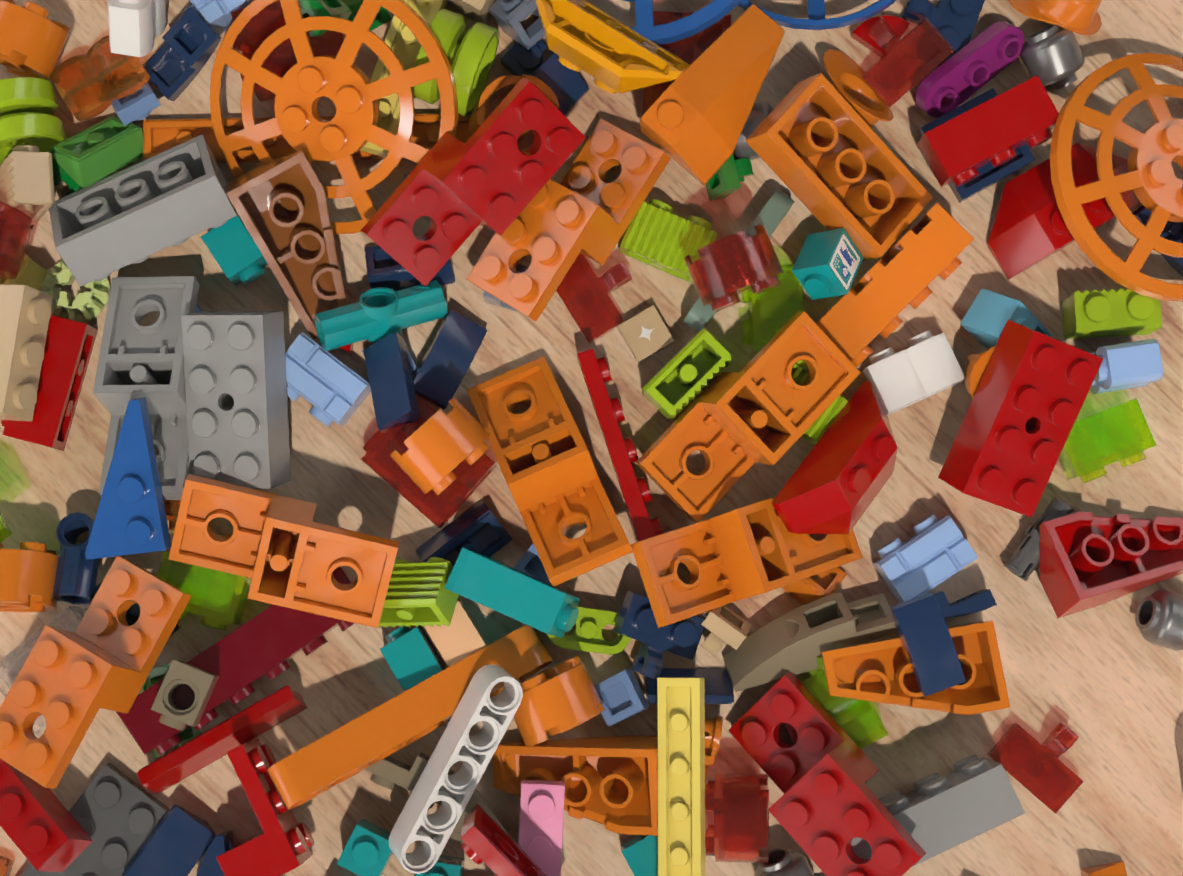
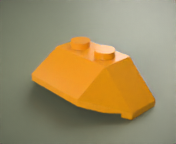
M535 0L548 49L559 55L558 61L565 67L577 72L583 70L595 78L594 84L608 93L616 94L618 92L621 94L675 80L690 66V64L586 0Z

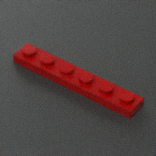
M594 349L577 353L578 362L637 540L639 542L661 535L663 531L658 517L650 519L645 503L652 501L644 477L636 479L631 464L638 460L632 438L623 439L618 425L619 422L625 421L618 397L610 399L605 386L606 382L612 381L605 357L597 359Z

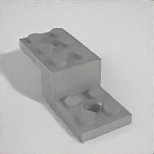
M195 276L112 278L93 394L111 414L99 488L100 496H102L128 402L146 397L154 448L159 450L156 460L163 500H181L185 480L189 474L181 315L196 312L200 284ZM149 312H160L159 318L154 324L150 326L140 325L142 318Z

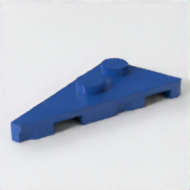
M146 397L128 402L85 551L86 560L165 551L171 547Z

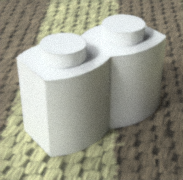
M107 0L110 52L135 57H143L148 54L154 47V38L162 34L166 28V1Z
M929 330L909 339L907 343L910 348L895 354L891 347L869 357L872 365L866 367L862 372L866 380L872 383L886 415L902 410L966 379L944 333L933 337Z

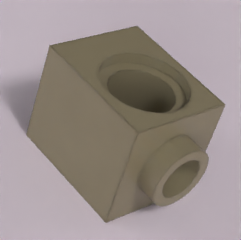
M173 659L151 710L161 714L159 722L172 728L184 731L186 724L192 727L198 726L219 676L183 661ZM181 684L189 685L195 693L194 703L186 710L176 707L172 698L174 690Z

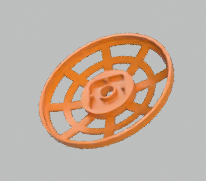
M254 0L244 8L229 27L217 51L211 73L209 96L211 120L219 149L236 179L246 173L240 167L233 151L251 145L256 156L262 164H265L275 159L266 149L263 141L280 134L297 152L303 151L310 165H312L313 160L335 161L344 185H322L326 199L351 196L362 219L352 222H330L333 234L362 232L361 229L377 212L367 190L386 179L398 166L403 157L419 164L431 150L410 141L415 116L411 87L436 79L441 109L438 141L446 132L456 138L458 122L457 88L450 62L439 39L426 21L404 0H364L353 22L332 16L303 18L298 0H280L286 25L277 29L266 38L255 51L252 59H249L232 48V45L251 18L267 5L277 1ZM381 6L392 12L410 29L423 47L430 62L404 70L392 49L378 35L369 30ZM330 30L344 33L346 37L337 56L322 55L314 57L307 31ZM290 38L297 64L291 67L282 78L263 67V64L276 47ZM363 43L379 56L391 76L371 83L367 75L354 64ZM225 64L244 76L240 101L244 129L230 135H226L220 101L222 73ZM256 83L276 94L274 103L276 118L257 125L253 109L254 87ZM394 93L398 94L400 108L397 135L377 126L379 115L378 99ZM322 96L330 98L336 106V114L331 121L323 119L318 113L317 103ZM368 142L390 151L374 171L361 179L351 155L362 149Z
M1158 53L1127 55L1106 63L1086 76L1068 96L1059 112L1052 133L1050 149L1051 181L1058 208L1068 230L1080 249L1097 268L1118 284L1140 295L1164 301L1183 302V284L1165 282L1140 272L1152 249L1171 257L1183 258V243L1174 242L1160 236L1167 221L1183 222V179L1180 180L1174 175L1171 162L1174 161L1180 165L1183 171V119L1172 118L1163 97L1183 99V87L1168 84L1156 85L1144 64L1164 65L1183 72V59L1173 55ZM1122 69H1128L1139 87L1138 90L1120 100L1110 111L1109 115L1084 106L1089 95L1102 81ZM1146 101L1156 121L1154 125L1140 132L1122 122L1125 115L1133 107ZM1078 121L1101 132L1098 138L1096 153L1099 181L1076 188L1072 175L1071 148L1073 131ZM1114 138L1131 146L1127 161L1128 173L1114 176L1112 165ZM1133 190L1139 201L1151 212L1145 226L1132 214L1120 193ZM1105 198L1120 224L1130 235L1137 239L1125 261L1114 254L1098 236L1086 217L1082 204Z

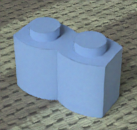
M1155 339L1102 346L1095 352H1089L1103 358L1090 388V392L1093 394L1145 387L1151 382L1160 381L1164 374L1159 343Z

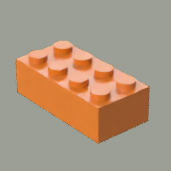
M822 73L799 81L745 140L828 231L840 228L845 229L863 256L862 261L881 258L933 198Z

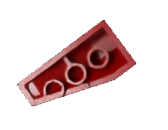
M1076 512L1045 521L1040 525V581L1057 618L1096 607L1183 574V518L1157 516L1152 520L1130 518V515L1127 514L1101 517L1093 516V512Z

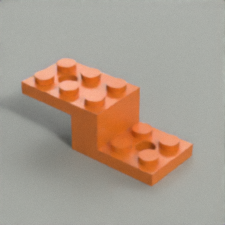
M600 119L561 183L559 184L550 179L501 236L497 233L494 234L466 280L536 322L579 253L604 266L671 158L663 150ZM620 165L622 167L620 176L615 181L606 183L605 176L608 170ZM526 255H531L530 267L522 273H517L516 266L518 261Z
M798 311L740 372L722 371L635 463L692 522L698 523L755 462L774 466L861 372L805 311ZM800 360L804 361L809 368V377L802 385L796 384L791 375L792 367ZM699 450L704 455L705 465L699 473L691 474L686 466L687 457L693 451Z
M544 356L467 389L482 427L490 434L487 439L552 587L633 552L597 475L587 446ZM527 402L531 404L530 408L524 413H511L512 409L519 403ZM575 525L586 527L584 534L578 538L572 539L565 536L566 532Z
M188 474L184 484L168 559L252 578L247 599L378 628L399 541L313 522L317 507L316 503ZM217 517L225 518L231 522L233 532L226 536L217 535L211 530L210 521ZM340 566H349L356 571L358 578L351 584H342L334 578L333 571Z
M775 496L633 543L631 548L657 626L660 628L862 559L855 533L852 529L849 534H818L816 540H813L809 534L790 533L772 505L773 500L776 498ZM680 562L689 569L690 579L688 584L683 583L678 577L677 567Z
M116 556L76 631L71 632L45 625L0 707V759L43 787L56 789L98 710L102 708L128 714L192 596L127 558ZM138 603L140 617L135 624L129 626L126 621L127 610L131 605ZM43 715L46 720V729L41 737L36 738L33 733V724L37 717Z

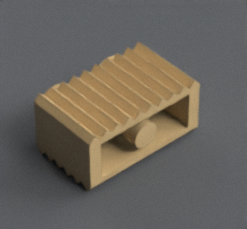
M16 146L13 147V152L4 159L0 166V221H39L46 214L47 210L55 204L52 153L39 152V147Z

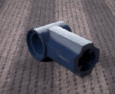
M76 512L65 516L59 522L56 530L57 539L61 546L53 597L57 601L70 604H87L92 602L96 587L100 558L86 560L85 551L94 521L84 513ZM89 531L87 538L83 542L76 544L80 534Z

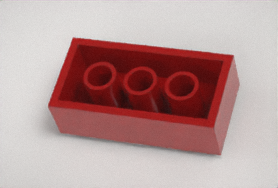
M1007 320L938 478L964 494L1032 518L1103 358Z

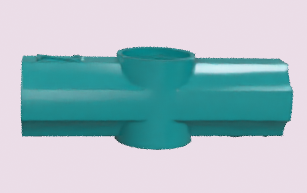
M435 280L429 282L426 286L421 284L396 292L386 287L372 288L360 296V302L315 314L314 322L320 344L324 351H328L366 339L376 343L386 336L397 332L401 336L402 329L443 318L448 311L442 287Z

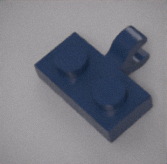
M928 0L908 1L901 18L928 27L917 58L936 66H941L970 42L985 0H939L936 7Z
M627 591L613 631L642 642L633 661L632 670L657 680L663 668V650L693 660L705 627L701 625L704 620L703 618L693 616L658 628L649 599Z

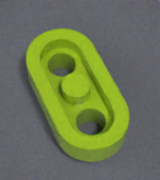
M577 607L579 614L575 622L576 630L573 634H564L563 638L547 634L549 639L561 648L608 655L623 651L631 640L630 637L619 633L613 641H606L602 637L603 627L609 624L615 626L619 613Z

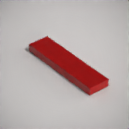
M286 685L141 768L137 772L138 778L143 787L159 794L227 755L226 752L253 740L307 709V706L302 696L289 685Z

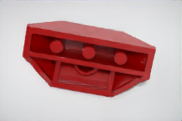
M1080 142L1073 144L1071 148L1072 175L1076 188L1099 181L1096 159L1097 148ZM1112 154L1114 176L1128 173V160ZM1050 158L1010 180L1003 187L992 230L986 245L1007 280L1075 242L1056 202L1051 181ZM1133 190L1120 193L1129 210L1141 204ZM1105 198L1082 204L1086 217L1095 230L1116 218Z
M863 381L773 500L772 505L788 532L794 534H849L893 474L898 447L888 415H886L871 382Z

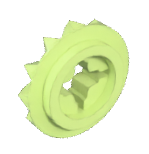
M61 258L59 263L47 269V276L41 284L43 292L53 296L51 313L61 318L81 323L87 322L98 316L108 302L110 294L108 277L101 281H92L83 285L91 290V292L84 291V293H78L72 302L71 295L60 289V286L65 287V285H72L74 282V276Z

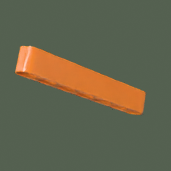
M529 625L522 626L272 765L267 772L287 809H294L448 723L473 676L485 665H498L518 682H521L548 666L552 659L534 628ZM504 682L494 685L491 689L490 697H494L502 691Z

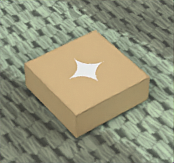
M654 305L617 326L638 364L675 342Z

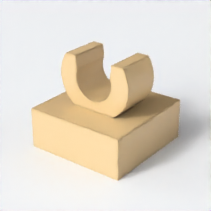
M725 605L709 610L701 624L709 630L701 647L713 656L718 653L725 642L737 650L746 638L751 624Z

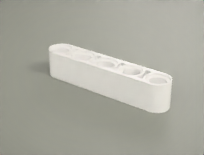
M485 665L473 676L390 833L389 847L403 868L410 873H425L437 862L521 704L523 691L520 683L498 665ZM504 682L502 691L495 697H490V692L494 685ZM483 721V726L479 733L469 736L471 727L477 722ZM463 761L458 772L448 775L449 768L454 763ZM436 801H442L440 808L436 812L427 814L431 804ZM421 840L417 850L406 853L411 843Z

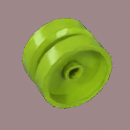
M441 9L429 27L439 39L451 65L457 88L458 115L468 118L482 95L490 76L498 49L500 32L494 27L477 22L466 33V23L462 15ZM422 46L419 50L415 67L430 62ZM436 79L411 87L413 98L432 105L440 99Z
M33 77L0 80V166L4 159L13 152V147L31 145L39 147V152H49L50 148L66 140L62 121L58 117L53 116L57 111L58 102L54 85L50 81Z

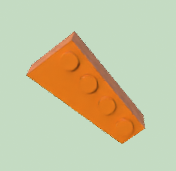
M936 203L913 229H910L888 254L879 260L859 280L858 284L851 288L848 294L844 295L816 324L857 368L873 352L868 344L878 334L886 339L903 322L897 315L908 304L915 310L933 292L927 286L938 275L945 280L962 264L957 256L974 238L946 210Z

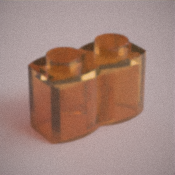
M109 35L98 40L88 50L87 54L77 55L62 62L50 76L62 100L77 121H84L98 116L112 104L114 99L134 94L150 79L139 57L110 52Z

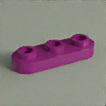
M998 21L989 26L924 78L916 92V103L919 109L934 118H939L958 107L1018 58L1024 46L1022 31L1006 21Z

